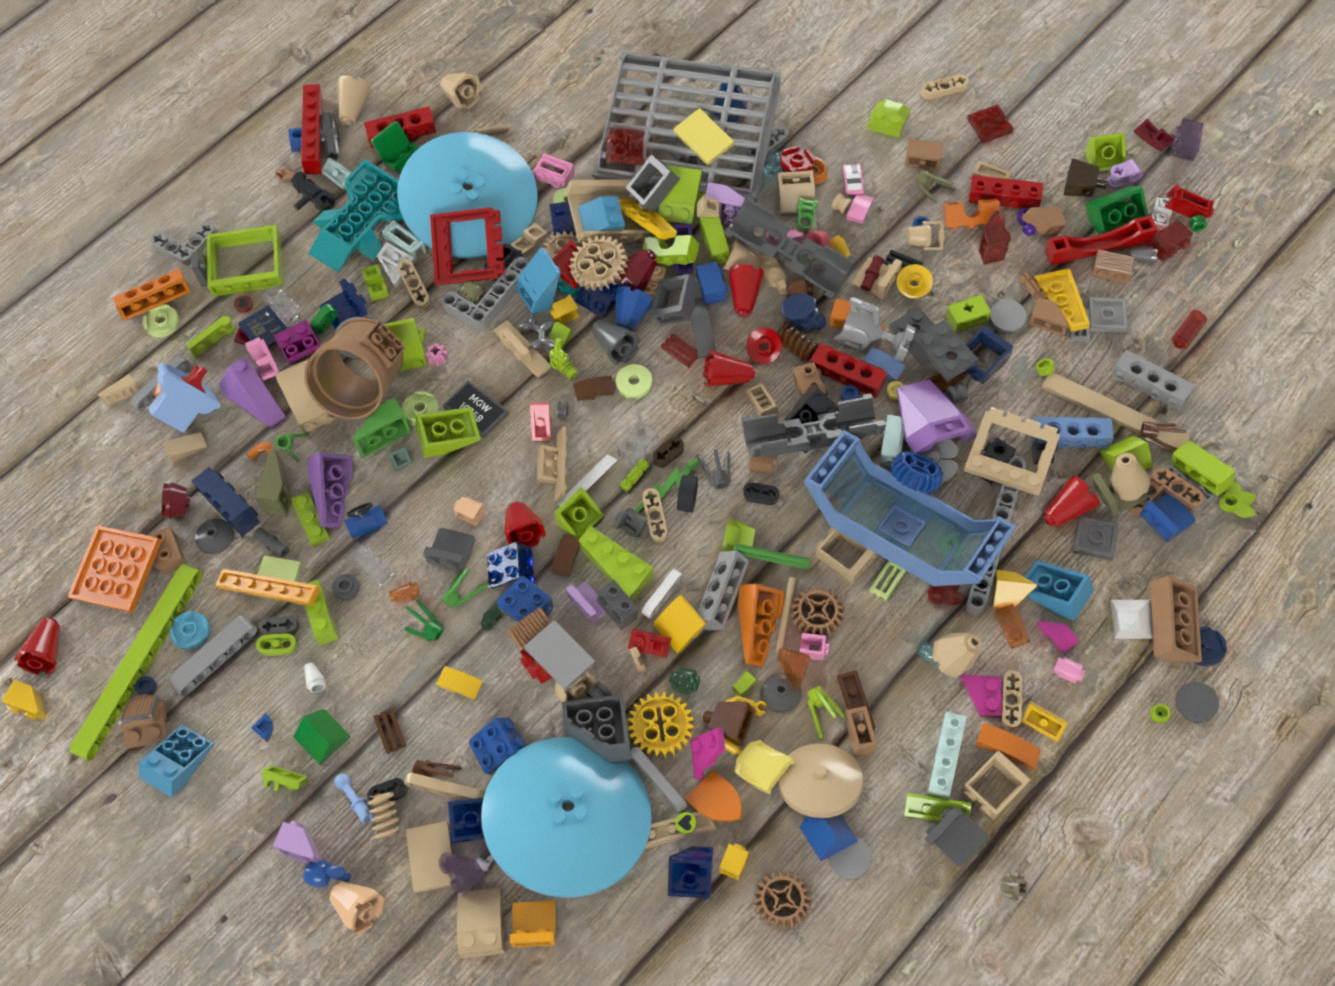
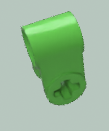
M799 197L796 229L799 232L806 233L813 226L817 199L812 201ZM801 220H806L809 225H802Z

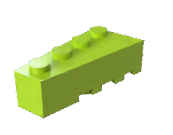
M592 526L579 539L581 551L603 573L607 580L610 582L615 580L633 603L654 578L652 566Z

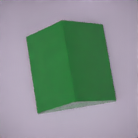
M325 709L303 716L293 737L321 765L351 736Z

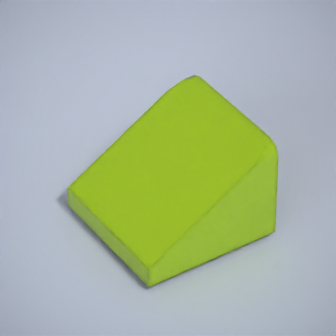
M556 321L548 338L554 341L555 338H561V349H563L572 337V332L570 328Z

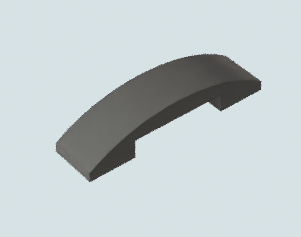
M696 298L691 316V325L699 359L706 358V356L710 357V354L707 353L708 350L716 351L705 301L703 298Z

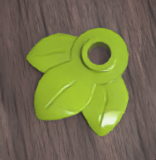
M1235 482L1220 497L1219 506L1225 512H1233L1239 517L1249 518L1256 514L1250 507L1256 498V494L1241 491L1239 483Z

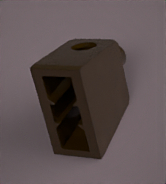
M1072 158L1063 195L1091 197L1095 188H1106L1108 179L1098 177V166Z

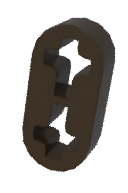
M677 437L671 438L653 453L655 466L664 468L682 455L684 452V442L682 439ZM672 445H675V446H678V445H679V449H677V448H674V449H673V448H672ZM658 456H660V457H664V456H665V460H662V459H659V460H658Z

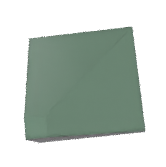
M406 447L388 453L395 471L413 464Z

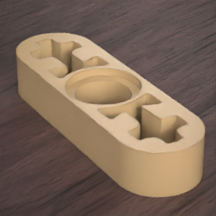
M958 74L926 82L922 85L921 96L924 99H934L965 91L968 88L969 78L964 74ZM941 85H948L949 88H948V89H943V88H941L940 86H941Z
M409 260L401 261L398 264V271L415 305L419 308L427 307L430 303V297L413 263ZM404 266L409 268L410 276L407 275L403 268ZM417 280L419 284L416 288L409 287L410 281ZM420 291L422 297L424 298V302H421L419 300L417 292Z
M649 488L643 492L642 499L650 536L655 543H663L668 537V530L660 495L656 489ZM650 494H652V496L655 497V498H654V505H655V506H652V507H651L650 500L647 499ZM657 511L661 516L658 520H652L650 513ZM656 525H659L660 531L664 532L662 537L656 535Z
M1010 670L1005 673L1002 679L1001 724L1007 730H1015L1021 723L1022 676L1019 672ZM1010 677H1014V680L1016 681L1013 686V690H1010ZM1009 695L1015 696L1017 704H1008L1006 697ZM1010 710H1014L1013 719L1016 721L1013 724L1006 720L1010 715Z

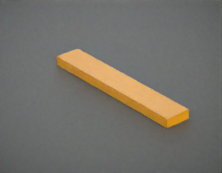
M222 569L215 584L218 589L308 606L314 605L320 588L316 585L229 569Z

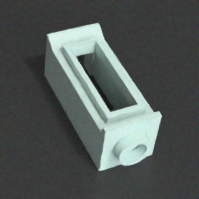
M395 220L382 231L386 242L415 258L416 262L418 260L415 252L418 249H421L423 253L427 252L426 245L417 239L415 235L396 223ZM398 233L412 244L409 246L395 235Z
M887 415L880 463L887 466H892L894 458L899 455L902 449L904 429L900 416Z

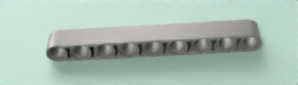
M1013 457L1008 463L1022 469L1026 468V462L1021 457ZM1004 484L1001 485L992 519L1002 516L1006 521L1010 522L1019 489ZM1001 551L989 568L991 571H987L980 583H975L971 586L966 603V610L971 615H980L985 608ZM977 584H982V585H984L986 588H984V589L979 588V587L977 586ZM977 601L981 606H975L972 602Z

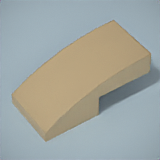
M535 223L525 229L523 236L512 242L510 246L521 250L523 257H525L546 238L548 232Z

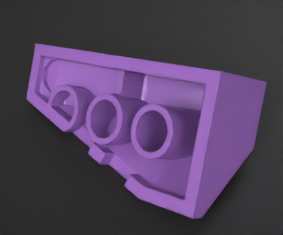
M246 357L228 367L219 386L230 401L238 404L243 410L248 411L270 428L286 419V416Z
M318 452L307 457L308 477L321 527L340 528L345 509L344 501L345 497L348 496V485L353 476L352 456Z

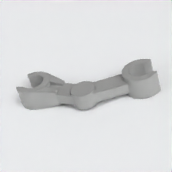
M667 137L669 145L675 146L678 138ZM669 152L677 162H685L687 158L684 155Z

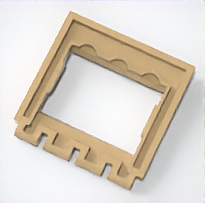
M991 407L990 412L985 411L964 471L1039 496L1060 437L1059 434H1056L1058 428L1045 424L1044 429H1041V423L1026 418L1025 423L1021 422L1023 417L1009 412L1004 417L1003 410ZM992 423L1047 441L1045 449L1040 456L1036 473L981 455Z

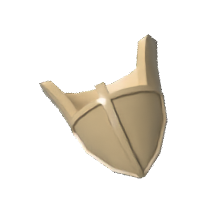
M736 238L729 250L730 257L724 269L729 270L731 268L732 270L733 266L740 264L753 265V269L758 270V267L761 268L757 256Z

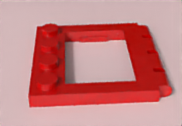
M488 207L430 215L436 286L499 279V275L505 274L504 261H498V259L504 258L503 244L496 243L502 241L501 226H495V224H501L500 210ZM484 219L488 269L460 271V273H453L450 223Z

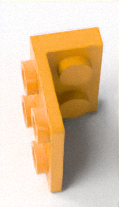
M555 901L518 902L512 904L510 944L513 948L556 945Z

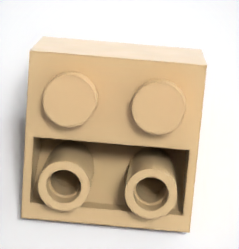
M813 170L778 173L777 187L780 214L797 213L799 197L812 201L815 199Z

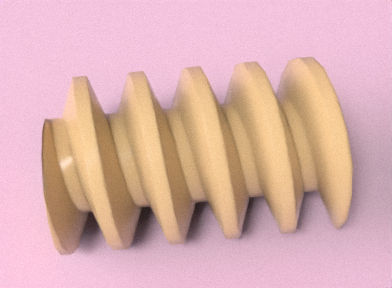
M392 792L368 796L373 797V800L368 802V805L375 806L369 813L376 814L371 819V822L378 824L372 830L379 831L377 835L373 836L374 839L396 835L395 832L400 829L399 826L393 825L398 821V818L392 817L397 810L390 809L395 804V801L389 800V798L394 796Z

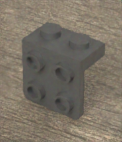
M440 528L432 548L425 547L423 554L427 563L431 565H439L451 570L464 572L475 537L470 534Z
M958 806L953 809L948 807L940 816L942 818L941 822L938 825L933 823L926 831L928 836L925 840L930 845L935 843L956 865L963 866L988 839V835Z

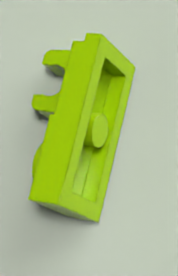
M270 765L261 771L264 778L263 786L267 788L272 780L275 784V791L279 790L282 785H285L289 790H298L307 785L308 776Z

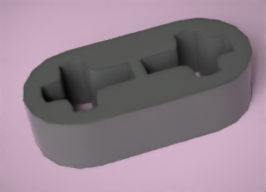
M281 616L264 619L260 623L259 628L263 635L285 633L294 635L299 630V623L292 616ZM289 622H291L293 625L290 626V629H287L285 626H288ZM271 624L273 628H271L268 632L266 628H269V625Z

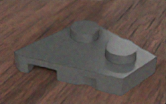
M192 252L191 268L201 287H208L207 256L200 252Z

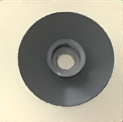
M211 519L204 522L198 528L195 534V542L202 552L217 554L230 546L234 532L227 521Z
M785 673L773 674L764 681L761 687L762 701L772 711L779 713L793 710L800 702L801 687L798 681L791 675ZM784 688L785 692L779 693L778 689Z

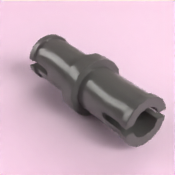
M261 527L254 531V538L263 543L267 550L274 551L281 558L288 554L289 547L278 541L275 535H270Z

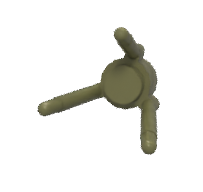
M922 170L916 178V182L919 183L918 188L923 190L935 204H937V200L925 187H931L936 182L954 191L956 190V187L952 186L953 182L930 174L925 170Z

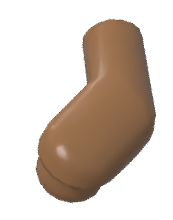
M285 168L277 170L275 177L280 181L290 180L295 172Z

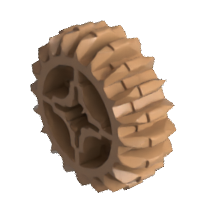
M814 586L812 591L806 588L805 594L800 592L798 594L799 598H794V605H791V610L793 611L791 618L794 619L793 624L794 626L799 625L797 630L799 632L804 630L806 634H826L828 637L831 636V631L836 633L837 627L842 626L841 620H844L845 617L843 614L845 608L841 606L842 599L837 600V593L831 595L832 590L829 589L825 592L823 586L820 590H817ZM804 606L807 607L809 612L806 619L801 612ZM829 607H831L834 612V616L832 619H830L828 617V614L826 613ZM814 611H820L821 614H815Z
M779 870V877H776L775 873L771 872V880L766 876L763 877L765 885L758 882L757 887L760 890H755L754 895L759 898L753 899V904L760 905L755 908L756 913L763 912L759 916L760 920L768 918L766 926L774 922V930L778 929V924H782V930L786 931V924H789L790 928L794 929V921L801 925L802 919L800 916L803 918L808 917L804 910H811V906L807 903L812 901V897L805 896L810 893V889H802L806 882L803 880L798 883L799 875L796 874L792 879L790 878V871L787 872V876H783L782 870ZM778 884L788 885L781 891L774 888L771 889V887ZM793 889L797 891L800 897V907L795 905V902L790 897ZM765 894L769 895L770 899L775 903L771 912L765 905ZM787 894V904H784L783 902V905L780 904L778 907V897H785V895ZM783 910L795 912L787 917L777 916Z

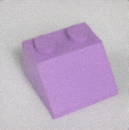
M291 821L290 824L282 823L273 844L276 850L285 857L304 863L311 861L317 863L319 860H322L314 839L308 834V830L303 828L302 824Z

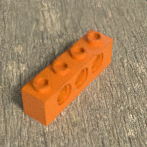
M179 268L113 297V300L122 319L126 321L191 291Z

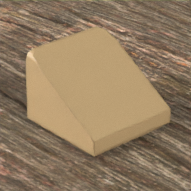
M703 196L697 202V217L719 216L718 200Z

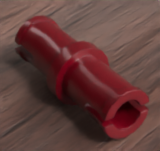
M873 256L869 268L865 271V278L860 285L862 290L867 292L872 290L875 279H878L880 275L879 270L884 262L882 257Z

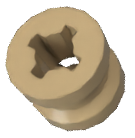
M839 193L835 197L831 208L835 211H840V214L844 216L848 213L853 200L850 198L846 199L843 194Z

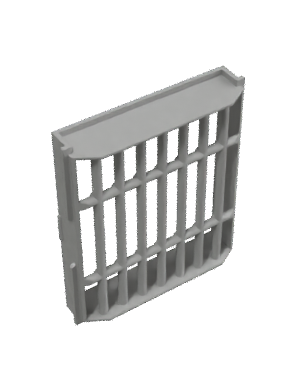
M621 51V63L599 150L597 169L592 171L594 180H632L648 160L646 158L648 150L698 156L690 148L650 143L649 139L652 134L679 138L673 130L653 128L655 120L681 123L688 118L685 116L656 113L658 105L694 110L700 108L702 111L721 113L720 121H712L724 132L728 129L760 134L759 142L731 138L734 141L733 146L757 149L756 157L723 153L710 166L667 160L660 161L666 166L702 170V173H708L707 183H700L699 192L706 193L708 183H714L716 175L751 179L750 189L728 187L744 198L747 194L752 195L757 203L781 88V72ZM628 70L657 74L656 82L627 78ZM665 76L726 83L728 86L727 91L666 84L663 83V78ZM741 85L769 89L768 97L733 93L734 86ZM624 86L654 89L653 96L623 93ZM662 90L724 98L725 100L723 106L659 98ZM621 100L651 104L649 111L620 108ZM740 100L766 104L765 112L731 108V101ZM619 114L647 118L646 126L617 123V116ZM731 114L763 119L762 127L729 123L727 119ZM614 129L644 133L642 141L614 138L613 132ZM610 145L640 148L639 156L609 152ZM607 159L637 163L635 173L605 169ZM721 159L754 164L753 171L745 172L717 168L718 161ZM653 175L643 189L652 190L662 176Z

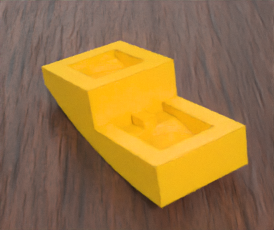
M444 666L436 685L452 693L457 692L469 699L475 700L483 681L464 672Z

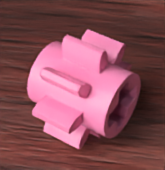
M435 343L427 347L428 352L425 353V357L428 359L429 365L434 364L439 367V365L446 363L445 357L449 355L444 345L440 346Z

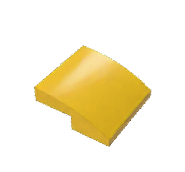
M679 595L653 623V626L661 635L672 638L670 646L678 654L685 649L692 638L699 635L707 623L682 595Z

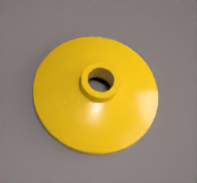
M913 264L904 267L899 272L896 284L903 296L910 299H918L930 292L933 278L927 268ZM916 282L918 285L912 286L911 283Z

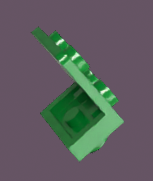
M396 121L371 140L386 168L395 172L402 170L411 155L419 149V146L409 142L400 124Z

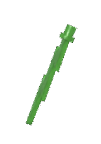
M696 458L692 462L685 464L686 467L680 475L677 466L661 488L659 482L654 486L653 489L659 492L661 500L675 482L677 490L679 489L682 475L689 476L691 472L696 471L695 468L700 465ZM650 494L647 499L651 501L654 497ZM643 501L635 510L637 513H640L644 508Z

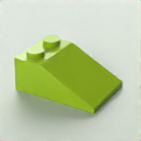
M667 165L680 180L660 204L659 214L666 221L694 224L696 221L702 170Z
M414 318L384 324L406 347L403 350V365L399 372L428 365L424 345Z
M472 407L416 416L415 429L423 458L441 456L478 442L481 439Z

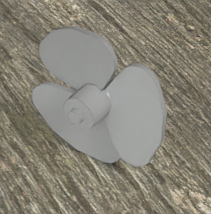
M951 439L936 442L930 451L920 453L932 459L933 462L938 463V466L942 468L943 478L941 483L952 479L959 469L957 462L943 460L952 459L958 455V447Z

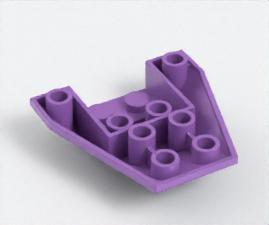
M930 379L897 388L905 440L914 453L928 452L936 442L958 436L962 442L976 438L978 432L972 421Z

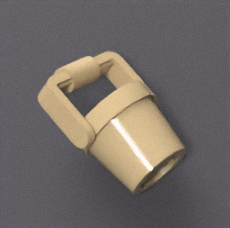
M923 221L921 226L907 227V245L924 247L923 250L943 249V241H945L943 222ZM929 224H939V247H930L931 227Z

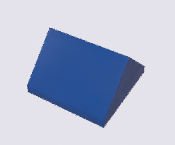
M841 814L829 818L807 816L799 826L820 862L858 842Z

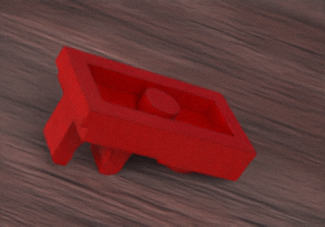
M633 628L628 649L636 647L639 652L667 658L672 638Z

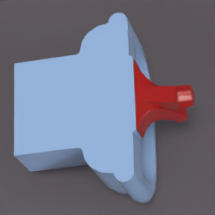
M159 363L157 380L162 390L148 408L151 415L184 433L198 413L208 414L214 409H219L220 403L214 393L201 383L208 370L202 366L198 367L195 365L191 374L188 375L170 364Z

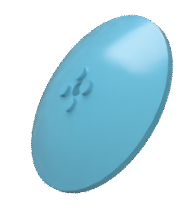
M472 132L443 135L422 145L404 165L397 189L399 209L405 224L417 239L431 249L430 215L493 207L494 210H500L501 224H495V226H501L502 241L496 243L510 245L522 237L523 231L532 224L538 199L535 178L522 156L512 147L494 137ZM469 184L473 189L465 190L463 187ZM484 219L450 223L452 257L463 259L487 257Z
M572 737L541 740L511 755L497 769L487 786L482 804L481 818L482 831L489 852L499 867L510 878L534 892L564 898L581 897L597 893L614 885L626 876L644 852L652 820L649 796L643 781L635 769L627 761L610 763ZM565 803H570L573 805L574 809L571 811H565L563 810L562 805Z

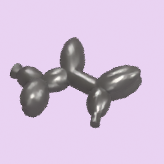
M531 314L528 322H522L519 325L521 334H530L534 331L539 336V339L534 340L527 349H539L541 347L547 350L554 349L555 341L547 338L546 334L551 332L556 321L550 320L541 326L537 324L536 316Z

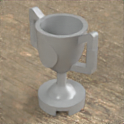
M851 297L849 301L851 309L841 333L835 335L834 341L855 350L863 351L870 342L882 338L892 342L893 348L896 350L894 359L903 361L916 328L907 324L904 332H899L897 335L883 331L880 324V308Z

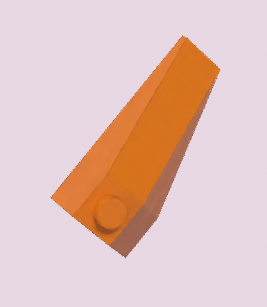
M759 584L739 586L738 611L745 664L763 667L770 647L769 640L771 634L775 633L777 628L775 627L777 617H781L784 591Z

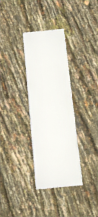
M607 454L557 505L561 506L580 487H583L585 491L589 489L617 459Z

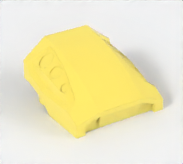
M761 740L750 742L736 760L735 773L755 788L770 794L772 792L771 789L788 767L793 765L794 761L789 756L774 750Z

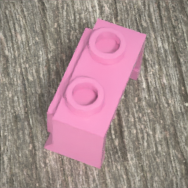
M545 153L542 154L541 159L534 168L535 179L540 182L549 183L556 188H567L569 181L575 176L574 164ZM549 164L554 166V170L557 172H560L561 169L565 171L563 172V174H559L554 171L546 169V167Z
M258 337L245 343L263 381L275 376L274 374L279 372L264 339L261 340Z

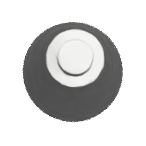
M600 319L593 324L592 333L612 363L615 365H620L619 363L621 362L627 363L636 355L639 349L637 343H640V339L634 332L604 319Z

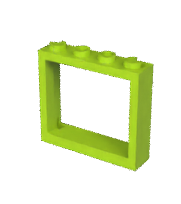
M277 225L207 235L208 288L213 297L283 286L281 234ZM273 240L275 271L218 279L217 248Z

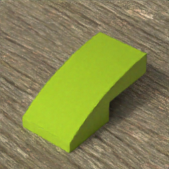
M378 264L361 269L372 302L388 297L389 293Z

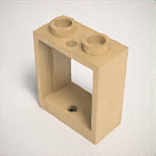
M831 527L825 540L821 539L817 543L815 557L853 584L876 558L877 553ZM839 536L864 553L850 570L826 553Z
M998 750L964 785L962 791L964 792V797L969 802H974L980 807L979 810L984 816L995 820L1028 785L1030 779ZM993 766L1016 786L1014 791L996 809L972 788Z

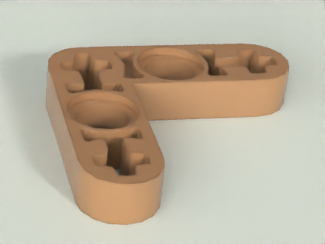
M1160 467L1149 476V487L1155 489V494L1151 496L1146 495L1147 501L1141 503V508L1137 507L1135 509L1132 507L1129 511L1134 515H1140L1145 504L1149 501L1154 502L1163 490L1190 509L1202 507L1204 495L1169 469ZM1159 475H1166L1165 479L1158 480ZM1180 484L1184 487V490L1178 493L1172 487ZM1197 496L1198 502L1195 501L1194 503H1192L1191 497L1195 498Z

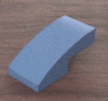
M871 348L863 359L867 364L880 367L886 371L887 377L892 381H896L905 368V365L875 348Z

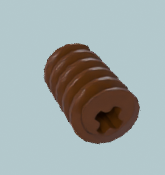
M787 324L779 333L783 347L785 349L788 348L791 353L794 352L795 356H800L802 361L810 359L819 344L816 342L812 346L813 339L806 341V334L800 337L802 332L799 330L794 333L796 327L793 326L789 329L790 325Z

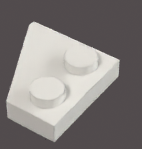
M388 242L385 243L377 254V258L395 287H398L403 280L398 271V264L403 260H409L413 264L416 262L414 257ZM404 266V270L408 273L409 268Z

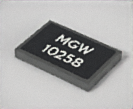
M469 380L443 404L446 410L472 407L479 435L483 439L509 414L506 408Z

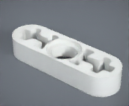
M673 569L643 607V615L649 619L656 615L680 584L683 578L681 572Z

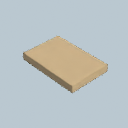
M448 821L406 829L413 892L419 893L457 885Z

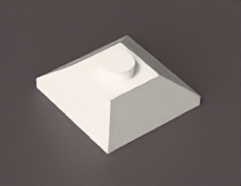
M1151 600L1110 601L1115 639H1153Z

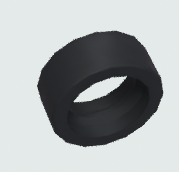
M682 475L677 498L678 511L693 513L698 489V477Z

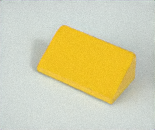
M1034 702L1029 704L1021 719L1022 723L1056 742L1059 741L1069 723Z

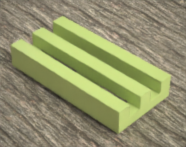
M888 560L869 592L875 593L877 597H882L884 601H887L906 570ZM890 566H894V568L886 578L885 582L878 590L877 586L881 582L882 578L884 577ZM899 569L900 572L898 573L897 577L895 578V580L893 581V583L891 584V586L885 594L883 591L891 581L896 571Z

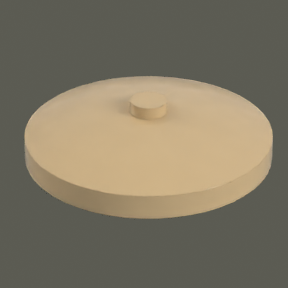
M829 744L805 745L791 752L788 756L793 759L794 763L788 767L778 780L779 791L784 801L795 811L815 818L834 817L848 811L860 798L863 788L862 770L855 758L845 750Z

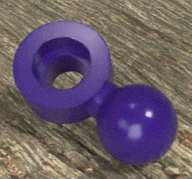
M1023 208L1018 211L1017 221L1023 225V233L1026 236H1033L1037 232L1036 227L1022 220V216L1030 208Z

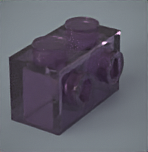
M1183 118L1181 123L1176 125L1174 129L1176 137L1171 145L1173 149L1172 156L1190 161L1194 160L1199 152L1204 123Z

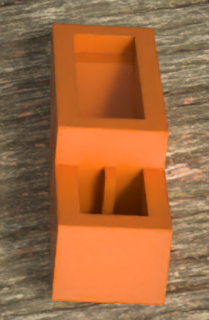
M984 722L975 744L976 747L993 753L999 750L1011 762L1033 770L1036 768L1041 749L1031 743Z

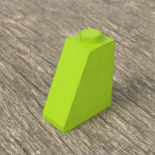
M699 217L700 234L711 262L717 261V264H724L730 257V251L725 234H723L724 231L720 217Z

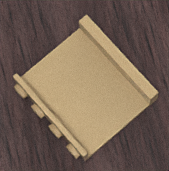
M631 180L569 181L566 194L579 244H582L583 241L586 244L589 243L588 238L594 241L595 236L601 239L603 235L606 239L610 236L613 241L617 239L619 244L644 243V239L649 236L650 231L643 230L641 225L622 213L625 224L623 230L584 231L578 209L579 206L600 196H618V199H632L629 196L630 192L626 189Z

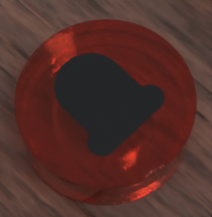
M242 295L236 298L234 306L237 312L245 314L252 310L253 302L250 297Z

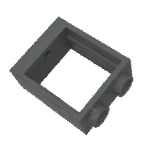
M651 154L626 186V189L630 192L629 196L636 202L640 201L638 205L644 210L650 209L655 212L680 178L662 161ZM659 170L663 174L662 178L647 197L644 198L640 192L656 171Z
M689 274L659 280L651 317L660 326L690 321L698 283ZM682 290L679 305L667 307L670 292Z

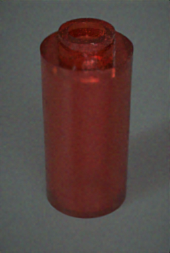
M1192 310L1173 335V345L1178 349H1187L1207 322V317L1198 310Z

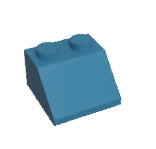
M600 196L578 208L584 231L623 230L625 228L618 196Z

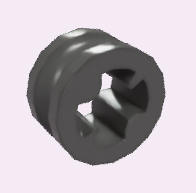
M558 401L557 418L563 416L567 419L568 402L563 404L561 401Z

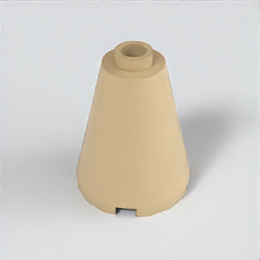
M350 75L339 77L337 82L339 120L345 125H351L356 122L371 91V85L366 80L359 77L358 80H355Z
M1122 453L1116 458L1109 481L1110 490L1112 493H1116L1119 499L1125 501L1137 500L1144 493L1148 492L1150 478L1134 455Z

